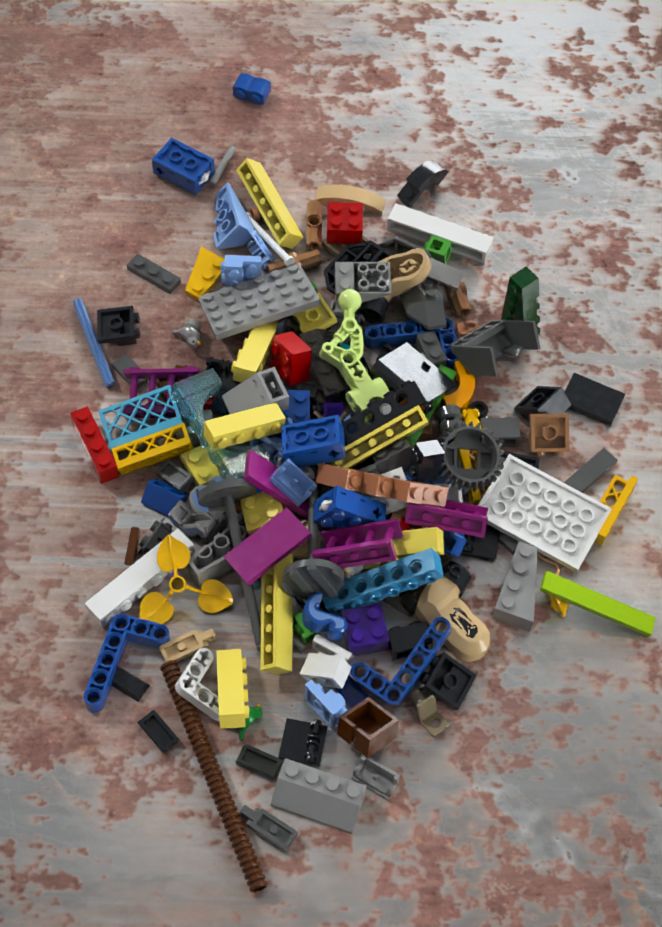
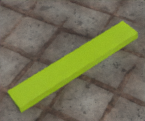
M549 571L544 573L540 591L647 637L652 635L656 617Z

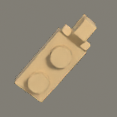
M213 628L204 632L201 630L196 631L195 629L160 645L159 650L165 662L170 660L178 662L195 654L200 648H207L209 646L208 643L216 640V634Z

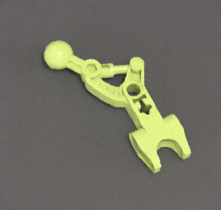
M347 289L338 298L339 307L344 311V320L340 329L333 335V340L323 344L319 356L339 369L351 388V391L346 393V399L355 412L359 409L360 411L367 408L366 405L374 400H377V402L384 398L383 395L389 392V389L380 377L371 380L360 361L363 355L364 343L362 329L355 320V311L360 308L362 300L357 291ZM347 337H350L349 350L336 346ZM368 414L365 417L366 424L371 422L372 414Z

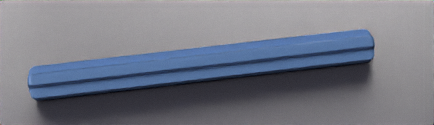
M80 298L75 299L73 306L105 387H113L115 381L102 348L98 343V338L84 303Z

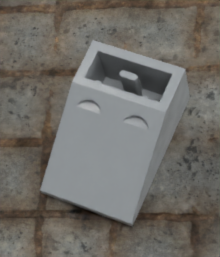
M335 262V305H339V295L347 289L357 291L361 296L362 302L391 295L390 262Z
M275 367L254 374L222 395L229 414L272 403H277L281 411L289 409V395Z

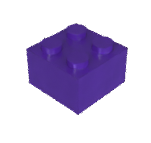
M381 604L341 610L340 617L345 618L348 624L343 637L346 649L352 653V656L388 651L390 640Z

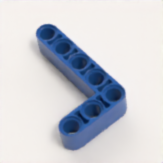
M445 317L446 328L428 330L424 328V325L415 321L371 325L365 329L364 345L369 349L383 348L385 342L391 347L401 346L406 342L415 345L418 334L434 330L447 359L446 367L453 370L454 362L459 361L452 353L450 346L457 338L453 322L449 318Z
M118 614L113 617L84 692V701L88 711L97 713L103 709L112 686V679L117 666L121 662L128 641L159 649L160 645L170 641L169 630L165 625L125 614ZM121 624L126 625V626H125L124 628H122V629L117 628V627H118L119 625H121ZM138 630H145L142 634L136 633ZM158 635H164V636H165V637L162 638V639H157V638H156V636H158ZM114 642H118V643H119L118 646H115V647L110 646V645H111L112 643H114ZM108 660L113 661L110 665L103 664ZM99 679H106L102 684L96 683ZM94 697L99 698L95 703L89 702Z
M437 617L432 621L392 681H389L363 662H357L352 665L350 670L351 676L390 705L400 706L451 634L452 627L450 622L444 617ZM439 623L447 624V629L444 632L436 630ZM434 640V648L426 649V641ZM416 657L423 658V664L419 667L413 665ZM364 667L366 669L365 675L358 678L356 675L357 670ZM404 674H411L412 676L408 684H403L401 681ZM377 679L383 681L380 689L373 688V682ZM399 691L400 697L397 701L390 700L391 692Z

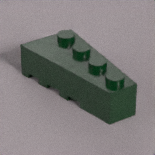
M527 266L509 278L501 320L535 321L537 333L540 334V328L537 327V324L540 322V316L537 315V310L540 309V303L537 300L539 296V278Z

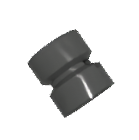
M445 405L437 410L436 414L441 437H443V431H447L448 427L454 428L456 423L461 427L463 421L459 406Z

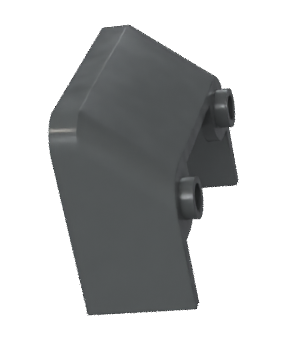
M521 320L489 321L450 344L452 353L470 374L475 375V377L498 376L495 359L503 354L516 356L523 349H541L535 321Z

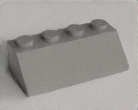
M285 758L270 806L352 834L366 793V785Z

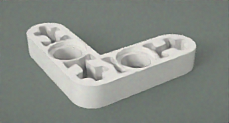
M200 648L193 655L177 680L175 690L180 696L209 717L219 721L218 696L200 683L214 659L213 654L207 648ZM203 656L205 659L204 662L201 664L199 663V661ZM190 668L196 669L199 676L193 675ZM188 680L190 681V683L188 684L186 689L184 687V683ZM198 694L204 695L207 699V702H202L199 699Z

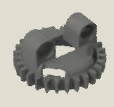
M464 421L460 427L456 423L454 428L448 427L447 431H443V437L440 436L437 439L445 452L440 468L442 470L440 477L446 475L445 482L451 480V487L458 484V490H461L464 486L466 492L471 487L476 492L479 486L482 491L485 485L490 487L491 481L495 482L497 477L501 475L500 470L504 468V465L501 463L505 461V458L500 456L505 451L499 450L502 446V443H496L499 437L493 438V431L486 432L487 426L481 429L480 423H478L474 427L472 421L467 426ZM482 435L484 436L483 440H484L489 446H491V445L493 446L492 450H488V449L484 446V444L481 443L480 437H481ZM455 436L457 437L449 445H447L448 441H450ZM457 449L477 451L475 454L474 470L457 468Z

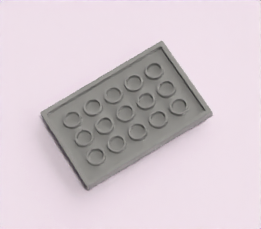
M299 263L280 270H274L263 276H256L248 281L239 282L237 285L206 293L198 298L216 340L321 305L319 296Z

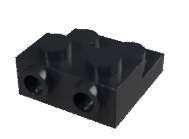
M133 306L97 310V337L99 344L118 342L119 346L137 344V339L140 338L139 327L136 328V324L140 323L139 313H135Z
M443 652L434 657L429 665L431 667L428 673L424 672L419 679L421 683L419 689L428 696L433 695L435 700L439 699L452 709L458 710L477 675Z

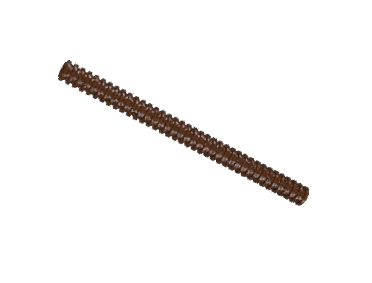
M176 660L167 661L162 664L160 670L163 672L162 675L165 677L167 687L170 689L169 692L172 694L171 697L174 700V705H176V709L179 711L178 714L181 717V722L184 723L185 732L189 734L188 739L191 740L190 744L193 746L192 749L195 752V757L198 758L197 762L200 763V769H203L204 779L208 781L209 791L213 793L212 799H215L214 804L218 805L216 808L217 811H220L219 816L222 817L221 821L225 824L226 833L230 836L229 841L233 842L231 846L235 848L234 853L238 855L236 858L240 861L239 866L243 867L242 873H245L244 878L248 880L249 890L253 893L259 892L267 887L268 881H265L266 877L262 874L263 869L259 868L260 862H257L258 857L254 855L253 845L249 843L250 838L247 837L248 833L244 830L245 825L241 824L243 821L239 818L240 813L236 812L238 808L234 806L233 796L229 794L230 789L227 788V782H224L225 777L222 776V770H219L220 764H217L218 760L214 758L216 756L215 752H212L213 747L210 746L211 743L208 740V735L205 734L206 730L203 728V723H200L201 718L198 717L199 713L196 711V706L180 696L175 690V684L182 674Z

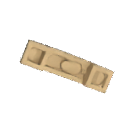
M348 185L319 186L315 200L323 204H328V202L332 201L363 203V207H366V212L377 214L383 213L386 201L385 198L376 193Z

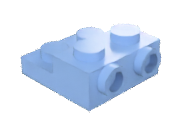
M225 255V262H221V283L225 284V287L237 285L239 282L254 279L256 276H262L261 256Z
M312 680L305 684V702L331 730L338 726L339 716L348 711L345 708L346 702L342 695L336 694L332 689L325 694L323 687L319 683L315 684Z

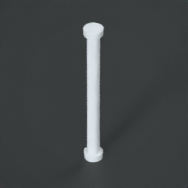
M246 212L253 225V229L284 260V264L287 267L294 264L295 259L289 256L266 233L249 212Z

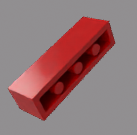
M89 407L71 412L73 427L100 483L103 484L118 478L117 465Z

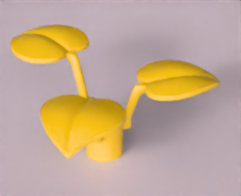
M167 535L159 546L157 563L164 572H170L174 569V576L169 581L171 589L166 598L159 592H150L145 595L140 603L139 618L159 624L166 623L174 613L173 605L167 601L174 592L182 593L185 589L200 594L198 605L207 613H217L232 605L233 597L229 589L218 580H205L202 583V590L187 585L186 580L178 576V569L185 568L188 565L191 556L190 551L184 543L171 535Z

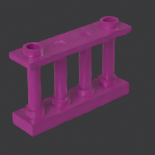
M186 366L185 368L140 369L138 367L123 369L125 377L130 379L129 399L137 397L138 379H149L148 392L156 390V379L168 378L167 385L171 386L173 394H175V378H186L185 402L177 404L181 417H200V409L197 404L193 403L194 378H201L198 368ZM167 391V401H168L170 395H169V392ZM148 399V403L140 405V407L149 410L153 401ZM155 404L152 412L161 415L165 406ZM128 405L122 413L131 416L135 407ZM170 408L167 409L164 415L165 418L177 417L175 410ZM138 409L134 418H144L147 413ZM151 414L149 416V418H158Z
M446 500L445 507L408 503L404 523L430 528L438 527L441 530L484 538L488 520V507Z
M399 519L324 530L321 534L326 548L313 550L312 557L313 559L331 561L341 568L396 560L397 554L392 540L403 538Z

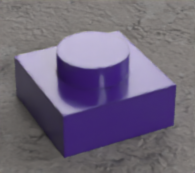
M324 402V417L339 415L340 417L342 415L343 402Z

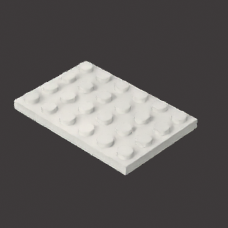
M509 454L503 463L504 468L500 470L501 475L497 477L495 482H492L478 504L479 506L488 507L487 524L517 541L538 547L539 553L577 573L612 509Z

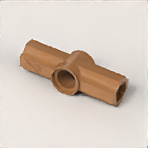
M311 200L307 203L306 248L310 250L322 248V203L318 202V200Z
M317 249L299 255L296 252L288 254L295 259L294 264L299 263L304 271L307 268L322 264L321 255ZM284 260L267 264L268 274L274 270L286 268Z
M460 281L459 287L455 292L451 291L452 287L445 285L447 300L451 301L456 316L462 318L470 314L472 309L467 298L465 283Z

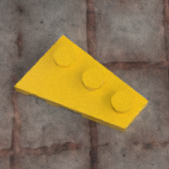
M201 247L186 286L185 294L199 302L198 298L209 293L221 279V262H225V259Z

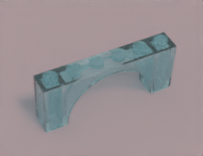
M213 368L174 383L171 391L172 400L178 404L182 416L188 420L192 432L198 436L201 446L208 452L211 462L216 465L223 480H226V476L234 475L236 478H244L246 455L250 450L271 461V457L262 444L251 447L232 445L212 451L204 437L205 419L203 405L209 398L219 393L222 386V381Z

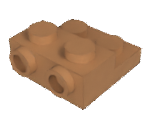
M569 413L530 414L529 452H534V456H545V452H552V456H564V452H569Z

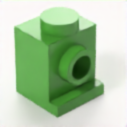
M432 235L430 240L426 241L424 249L431 253L433 259L446 264L452 252V242Z
M298 611L293 615V629L298 636L301 635V642L303 644L311 642L316 634L320 635V633L312 632L304 626L302 611Z

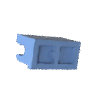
M289 458L274 471L269 480L298 507L317 487V484Z

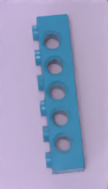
M430 548L357 574L350 579L346 578L344 579V586L337 592L336 597H324L325 608L334 615H340L341 610L363 607L390 596H397L401 592L414 590L418 586L434 583L438 579L444 578L440 556Z

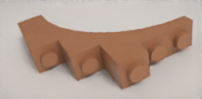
M319 463L316 483L332 487L339 486L350 491L362 492L373 496L442 507L446 505L449 487L398 479Z

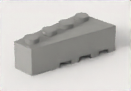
M242 511L238 517L242 540L244 541L250 535L247 532ZM229 524L223 532L213 537V541L208 545L205 544L190 558L188 563L189 573L199 587H202V583L205 580L216 579L233 569L223 557L234 549Z

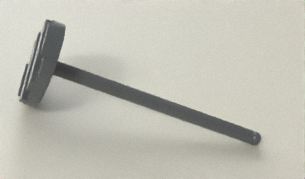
M317 464L310 466V468L314 472L315 479L312 480L315 483L318 472ZM316 483L317 487L308 497V530L312 534V537L308 539V559L296 561L287 566L283 571V589L292 598H295V595L309 598L310 595L316 592L323 593L322 598L327 596L334 598L337 596V592L344 586V572L339 565L328 560L313 559L312 557L313 550H318V523L313 522L314 501L318 499V483Z
M229 475L223 481L215 482L214 479L208 481L206 487L200 491L198 488L196 489V495L200 506H225L235 548L243 542L235 504L240 503V499L255 495L257 489L254 485L244 480V478H236L234 475ZM241 579L256 649L261 652V620L253 584L248 586Z

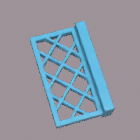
M170 385L98 411L111 452V448L184 423ZM169 392L170 397L167 403L158 400L161 393ZM145 399L153 401L149 410L140 407ZM156 403L165 406L161 415L152 412ZM128 405L135 407L131 416L122 413ZM170 408L175 410L177 417L167 419L164 415L167 409ZM138 409L147 413L142 422L134 418ZM114 412L117 415L113 423L106 421L104 414ZM150 414L159 418L157 423L152 426L146 424ZM120 416L129 419L125 428L116 425ZM132 421L141 424L136 432L128 430ZM114 427L123 431L119 438L112 440L111 433Z

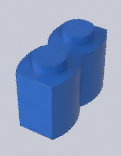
M240 73L233 85V96L240 100H249L254 104H264L271 92L270 81L264 78H255L246 73Z

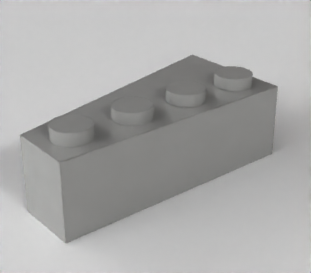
M518 542L492 619L529 632L534 622L538 547Z

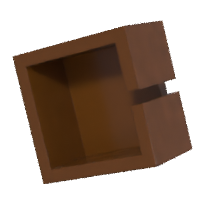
M368 697L339 716L337 735L350 745L354 743V748L366 758H369L397 738L399 719Z

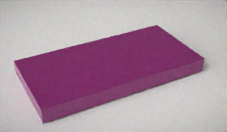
M250 450L246 455L244 480L307 519L308 498L299 507L269 481L278 467L253 450Z
M286 507L223 557L249 586L312 537V534Z

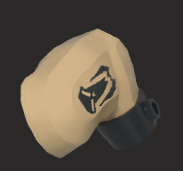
M412 249L379 261L390 262L391 295L362 302L357 310V314H362L368 323H380L385 319L384 314L393 296L401 295L425 281L431 269V260L424 249Z
M450 561L442 568L444 578L438 579L434 583H428L421 593L415 609V615L421 622L426 621L428 627L435 618H446L451 624L452 631L443 645L459 660L472 662L481 659L488 652L490 632L486 625L471 613L468 606L458 599V597L463 595L472 579L470 573L462 565ZM439 623L436 630L444 632L447 629V624Z

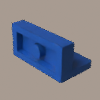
M155 478L147 482L141 503L169 516L168 513L178 501H187L189 494L186 492L181 493L171 485Z

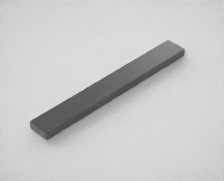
M603 448L564 483L583 493L611 469L618 460ZM506 534L499 538V542L510 553H515L519 541Z

